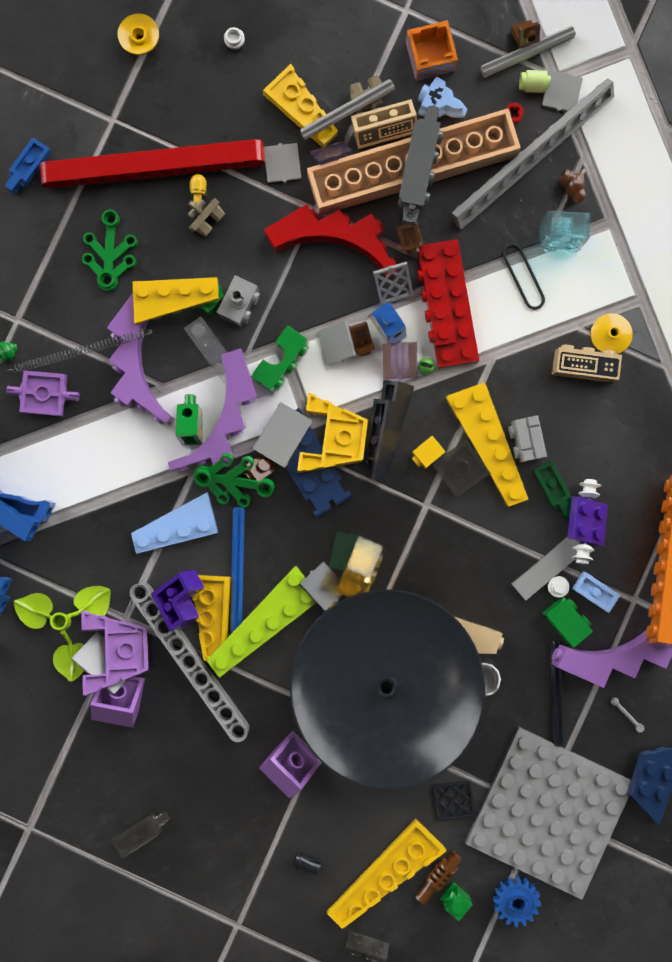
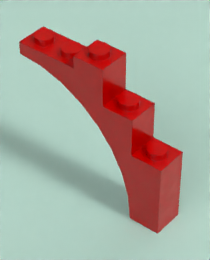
M306 204L264 229L265 235L276 253L293 245L324 241L353 248L367 256L380 269L397 265L393 257L389 258L385 252L387 248L384 242L378 240L382 237L383 225L378 218H374L372 213L351 225L348 215L346 213L342 214L340 209L319 220L315 209H310ZM391 274L388 279L390 280L396 275Z

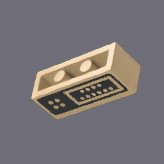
M412 100L351 116L353 133L358 149L411 135L414 122L417 121Z
M561 345L554 352L552 375L614 383L620 377L622 355L616 354V351L613 350L595 352L594 348L584 347L582 350L574 349L572 345Z

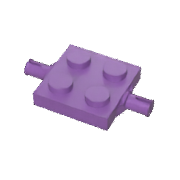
M24 371L20 387L7 386L8 390H6L7 395H19V412L63 416L66 400L79 401V397L74 396H80L79 392L67 391L66 374Z

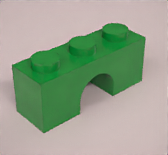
M287 325L276 340V345L285 352L283 361L273 365L263 359L252 373V379L271 393L275 390L279 391L285 383L283 378L287 373L291 374L296 368L297 364L295 362L299 356L304 357L309 350L307 346L309 344L308 339Z

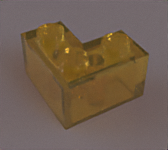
M359 537L336 591L349 597L358 593L363 595L364 592L369 591L377 574L374 568L379 567L383 558L380 555L382 546Z

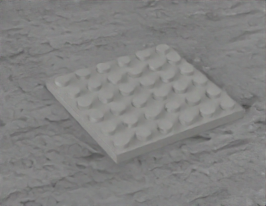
M518 726L465 843L579 899H583L628 800L629 795L627 791L631 779L561 746H555L553 742Z

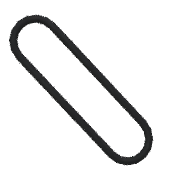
M514 243L506 245L502 255L525 304L530 309H540L545 303V297L523 250ZM513 246L519 250L542 297V302L539 306L534 307L528 303L506 257L507 248Z

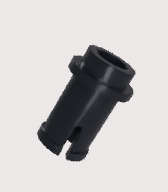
M297 852L293 865L296 866V869L301 868L317 875L321 861L305 856L304 852Z

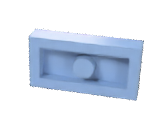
M584 571L572 587L574 591L607 613L610 612L620 597L618 593Z

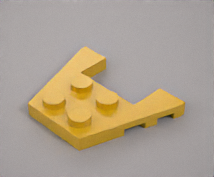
M308 393L306 413L327 416L322 455L300 452L297 472L302 473L362 462L368 420L346 409L334 406L327 400L324 401L317 398L312 393Z

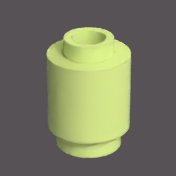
M540 70L521 72L519 90L545 93L546 89L550 87L551 76L547 75V71Z

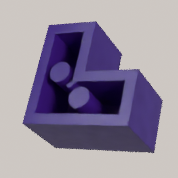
M195 570L179 572L151 593L170 631L185 628L199 618L191 598L203 590L204 586Z

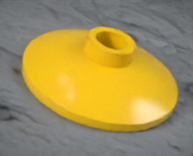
M132 14L121 22L118 28V39L121 46L127 52L134 55H143L153 50L157 45L159 30L151 17L144 14ZM138 36H143L142 39L137 40Z
M605 314L599 317L591 328L592 343L600 352H603V350L616 351V354H619L626 350L632 341L631 325L624 317L618 314ZM611 329L616 330V336L611 335Z

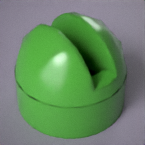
M423 358L418 363V371L422 375H430L435 368L434 362L429 358ZM424 363V364L432 365V367H431V368H429V367H424V366H421V364Z

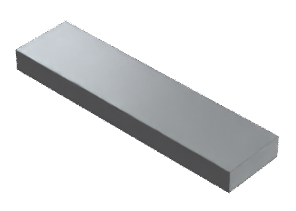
M566 537L516 579L512 586L524 600H527L575 560L572 559V556H575L577 551L573 547L580 544V542L567 539Z

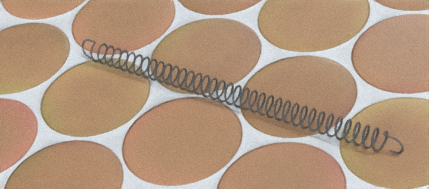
M141 329L142 334H143V338H144V335H148V334H144L143 329ZM54 353V358L57 362V355Z

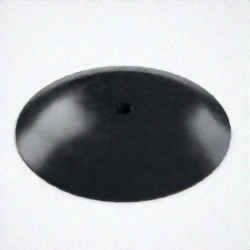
M395 589L371 590L355 594L333 605L307 631L299 645L292 666L290 678L291 706L298 730L305 743L319 761L332 772L364 787L385 790L404 789L420 785L439 776L450 768L469 747L476 735L484 711V670L479 653L470 635L462 624L441 605L419 594ZM386 681L391 682L393 685V690L389 694L384 693L382 690V685Z

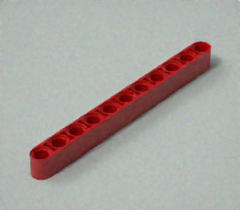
M253 139L46 161L40 163L41 184L45 188H60L257 167L265 164L264 145L262 140Z

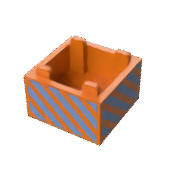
M448 20L407 30L406 46L416 81L456 70L458 58Z

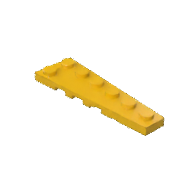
M485 382L446 396L448 404L461 423L467 437L472 442L476 453L480 456L507 507L529 500Z
M415 818L327 910V914L343 929L365 913L368 908L381 901V898L390 891L393 892L397 889L398 885L406 879L409 880L422 867H426L447 851L446 848Z

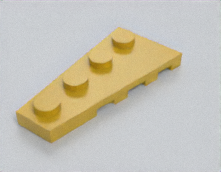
M198 575L204 589L193 596L192 599L199 615L196 621L199 625L203 661H206L228 638L231 577Z

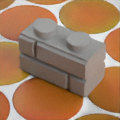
M538 415L512 421L508 430L510 438L515 440L516 446L513 447L515 459H519V463L547 457Z

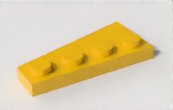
M292 64L263 90V95L301 129L326 115L324 110H321L313 94L311 95L306 89L303 80L297 76ZM333 124L311 138L324 149L337 136L338 130Z
M218 278L133 282L134 324H142L151 319L162 318L161 316L175 314L182 312L184 309L195 308L218 301Z

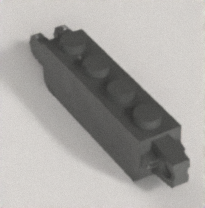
M434 105L427 107L424 119H418L414 122L398 200L399 206L403 209V223L415 225L419 213H422L423 206H428L430 193L426 191L428 185L432 186L435 173L431 172L432 164H437L439 152H436L435 148L436 144H441L443 131H439L441 123L437 122L438 107Z

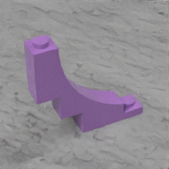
M645 630L641 635L621 646L601 651L577 650L560 644L553 652L551 664L604 688L612 668L633 678H636L643 659L667 668L672 657V648L648 644L649 639L646 638Z

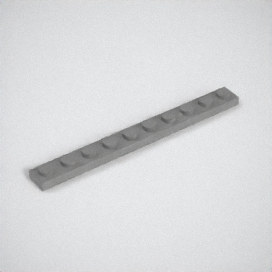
M607 78L597 85L591 93L582 98L576 106L566 112L561 119L551 125L546 132L539 138H536L524 151L520 152L509 164L505 165L494 177L490 178L479 190L452 212L455 225L459 229H463L615 97L614 82Z

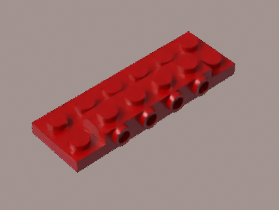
M458 239L425 244L419 247L420 251L417 252L420 266L417 274L419 283H423L424 290H421L422 302H426L427 310L424 311L426 323H430L431 331H428L429 342L434 345L437 367L440 369L479 362Z

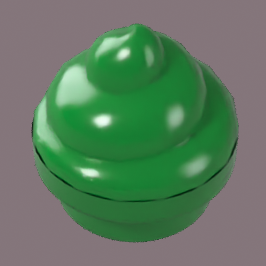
M0 342V360L2 362L12 361L17 351V344Z

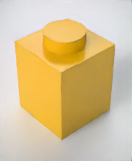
M431 436L411 453L413 455L411 459L419 468L422 466L425 469L444 454L445 450Z

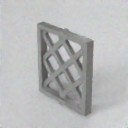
M407 262L388 266L373 272L381 305L413 296ZM402 268L399 273L395 272L394 270ZM404 271H406L407 277L402 275ZM388 272L385 278L380 276V274ZM391 274L397 276L394 281L388 279ZM378 278L383 280L380 285L378 282ZM399 278L405 280L402 285L396 283ZM385 282L391 284L388 290L382 288ZM407 282H408L409 289L405 288V285L407 284ZM394 286L399 288L396 294L391 292ZM402 290L407 292L406 294L399 295ZM388 294L394 296L385 300Z

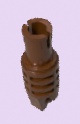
M452 850L446 858L442 857L430 874L426 876L427 882L415 894L416 899L421 904L426 905L434 893L441 891L458 870L457 865L461 861L458 853Z

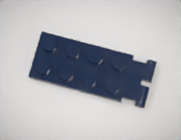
M297 408V409L295 410V411L299 412L300 414H302V412H301V410H300L299 408ZM309 426L286 468L305 500L310 499L316 508L313 513L318 518L332 510L329 501L333 499L336 506L352 498L349 490H343L339 483L342 478L335 467L302 473L297 472L300 452L322 455L323 447Z

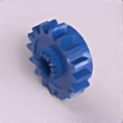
M516 876L515 879L507 877L505 882L500 881L501 886L494 889L497 896H493V901L496 903L494 909L498 912L499 918H505L507 925L513 921L515 927H518L519 922L526 926L527 919L533 922L532 915H539L536 907L541 906L538 900L540 895L538 891H535L534 884H529L527 878H524L523 881L520 880L519 876ZM521 898L520 902L516 904L512 903L513 900Z

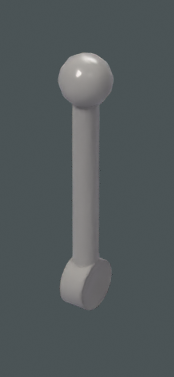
M612 698L611 704L613 706H617L619 710L635 725L636 731L643 732L644 726L641 723H638L621 706L618 698Z

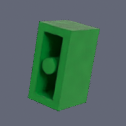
M561 597L542 614L565 642L574 648L593 632L589 627L591 623L584 615L580 616L576 612L578 607L571 599L566 600Z

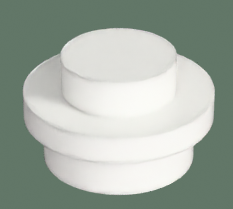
M232 27L226 31L224 42L228 48L239 49L244 44V34L240 29Z
M553 577L548 583V591L554 597H563L569 591V583L563 577Z

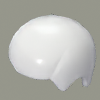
M482 663L486 697L498 690L501 678L499 671L493 665Z

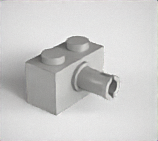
M235 275L217 311L218 316L242 327L243 323H247L250 319L252 305H256L259 300L258 286Z

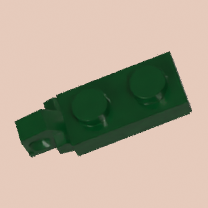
M551 460L533 469L532 471L551 507H553L554 511L559 510L563 518L569 517L571 495L553 461Z

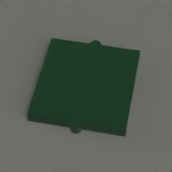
M336 532L329 568L343 570L344 573L353 572L363 575L370 539L355 536V533L350 535Z

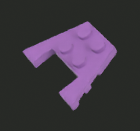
M81 611L82 631H105L106 674L83 675V696L90 695L148 671L147 627Z

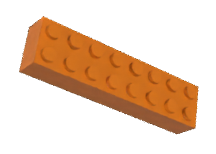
M671 475L664 484V492H667V495L661 507V512L664 513V520H661L659 525V533H662V536L656 548L659 560L655 563L654 575H657L656 583H653L651 589V596H654L653 604H650L648 613L649 617H651V625L647 626L646 638L649 639L648 644L672 648Z

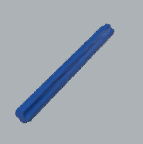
M240 507L233 509L231 632L242 623L245 509Z

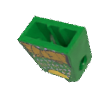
M185 394L184 404L177 405L176 437L182 445L203 444L202 410L199 404H196V395Z

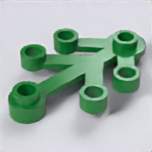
M109 209L102 214V221L106 225L105 249L97 242V238L93 233L88 232L83 236L85 244L92 247L104 260L103 270L96 263V259L91 253H85L82 256V262L97 274V284L104 291L114 290L118 285V277L127 269H133L137 264L136 259L132 255H126L123 258V262L113 269V262L129 248L137 247L138 240L134 235L129 234L114 249L115 227L119 225L120 217L114 210ZM114 217L115 221L113 223H109V219ZM88 237H93V241L87 242ZM134 239V243L130 245L128 240ZM87 257H92L90 263H86ZM128 259H133L131 265H127ZM107 278H111L110 284H105Z
M227 452L223 453L220 460L210 467L200 466L193 474L195 483L202 487L207 486L217 497V501L220 504H227L231 493L237 500V504L242 508L249 506L251 497L248 494H242L236 486L256 489L257 493L262 497H269L275 487L273 481L268 478L257 481L237 477L244 471L252 469L254 459L250 456L243 457L241 463L226 474H215L223 467L231 466L234 458L232 454ZM223 458H228L230 462L224 461ZM244 461L250 462L251 465H246ZM216 483L223 484L228 491L221 490ZM263 484H267L270 487L266 488L263 486ZM221 495L226 496L227 499H222ZM241 499H246L247 503L242 502Z

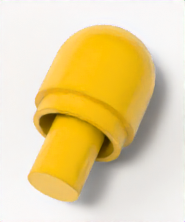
M196 174L190 179L191 195H194L193 202L196 204L206 193L207 182L204 176Z

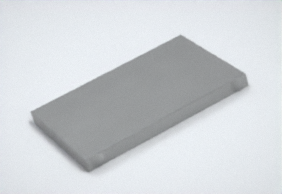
M280 402L252 449L285 468L309 426L312 425V420Z
M96 632L71 660L89 675L106 674L105 638ZM126 680L109 686L106 689L114 695Z

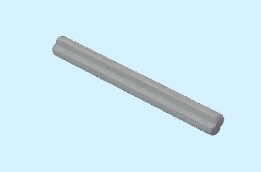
M574 27L564 28L540 39V42L524 46L482 65L480 68L482 76L486 78L573 39L576 35Z
M388 79L303 127L300 130L302 137L308 139L395 89L391 79Z

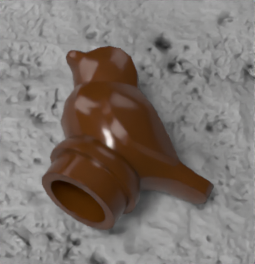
M585 168L579 173L565 169L557 182L562 189L566 190V194L573 198L574 203H581L586 197L584 174L587 170Z

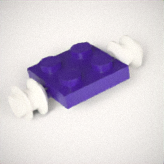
M584 479V482L579 483L583 487V491L578 493L581 497L575 496L571 499L567 539L580 542V544L573 547L577 553L575 556H572V559H576L578 564H589V561L594 560L589 557L590 552L594 551L589 544L604 546L608 510L607 504L593 501L600 496L596 492V488L601 487V485L597 484V480Z

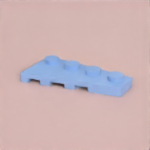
M207 492L131 533L136 554L218 533L209 493Z

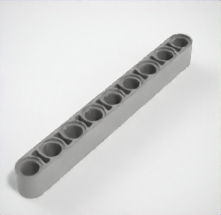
M145 582L133 585L130 589L132 601L232 741H244L249 732L248 722L182 629L164 632L161 629V623L164 619L159 609L156 615H152L149 612V606L151 604L156 605L151 595L154 592L153 588ZM139 587H143L146 591L144 598H140L137 595ZM174 639H180L182 641V649H176L174 647ZM186 656H191L194 658V666H188L186 664ZM200 673L205 674L207 683H200L197 675ZM211 691L218 692L220 699L212 700L209 693ZM224 708L231 710L232 716L229 718L224 717L221 710ZM241 726L244 729V734H236L234 727Z

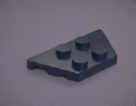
M660 747L654 751L640 752L627 794L638 803V806L651 817L650 819L660 825L672 790V747Z

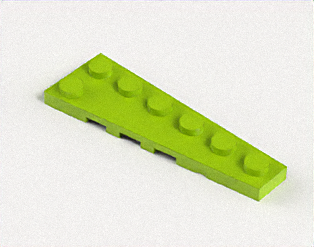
M297 566L281 580L206 660L219 678L315 604L313 599L299 585L305 577Z

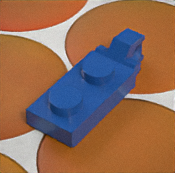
M32 138L9 169L8 177L10 179L5 187L15 195L21 187L25 188L40 169V163L45 162L51 154L50 148Z

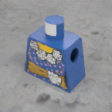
M387 302L368 315L386 344H392L391 347L407 337L406 326L390 302Z

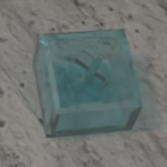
M548 211L539 226L538 248H544L548 252H554L557 249L565 250L567 253L578 252L590 239L591 213Z

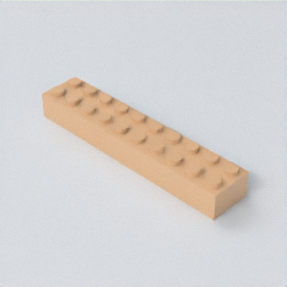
M509 109L439 129V131H443L441 144H436L435 151L439 152L437 164H432L431 172L435 173L433 182L517 157L521 147ZM411 138L307 168L309 183L319 215H325L338 209L342 210L399 193Z

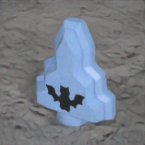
M436 76L430 86L424 84L418 97V101L422 103L418 112L419 115L425 116L427 107L434 105L438 107V117L447 115L452 118H464L467 108L460 100L453 97L452 90L445 86V81Z

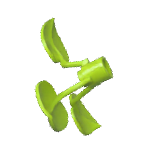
M103 586L84 588L74 598V605L80 610L68 615L60 612L55 613L53 616L49 615L53 610L52 601L47 595L41 593L30 594L14 601L16 613L26 626L33 629L43 628L48 618L52 628L60 630L68 646L62 645L57 648L53 655V663L57 671L69 681H75L84 672L82 668L71 660L84 646L82 643L72 645V641L66 633V630L71 625V618L81 614V611L105 616L110 605L111 591Z

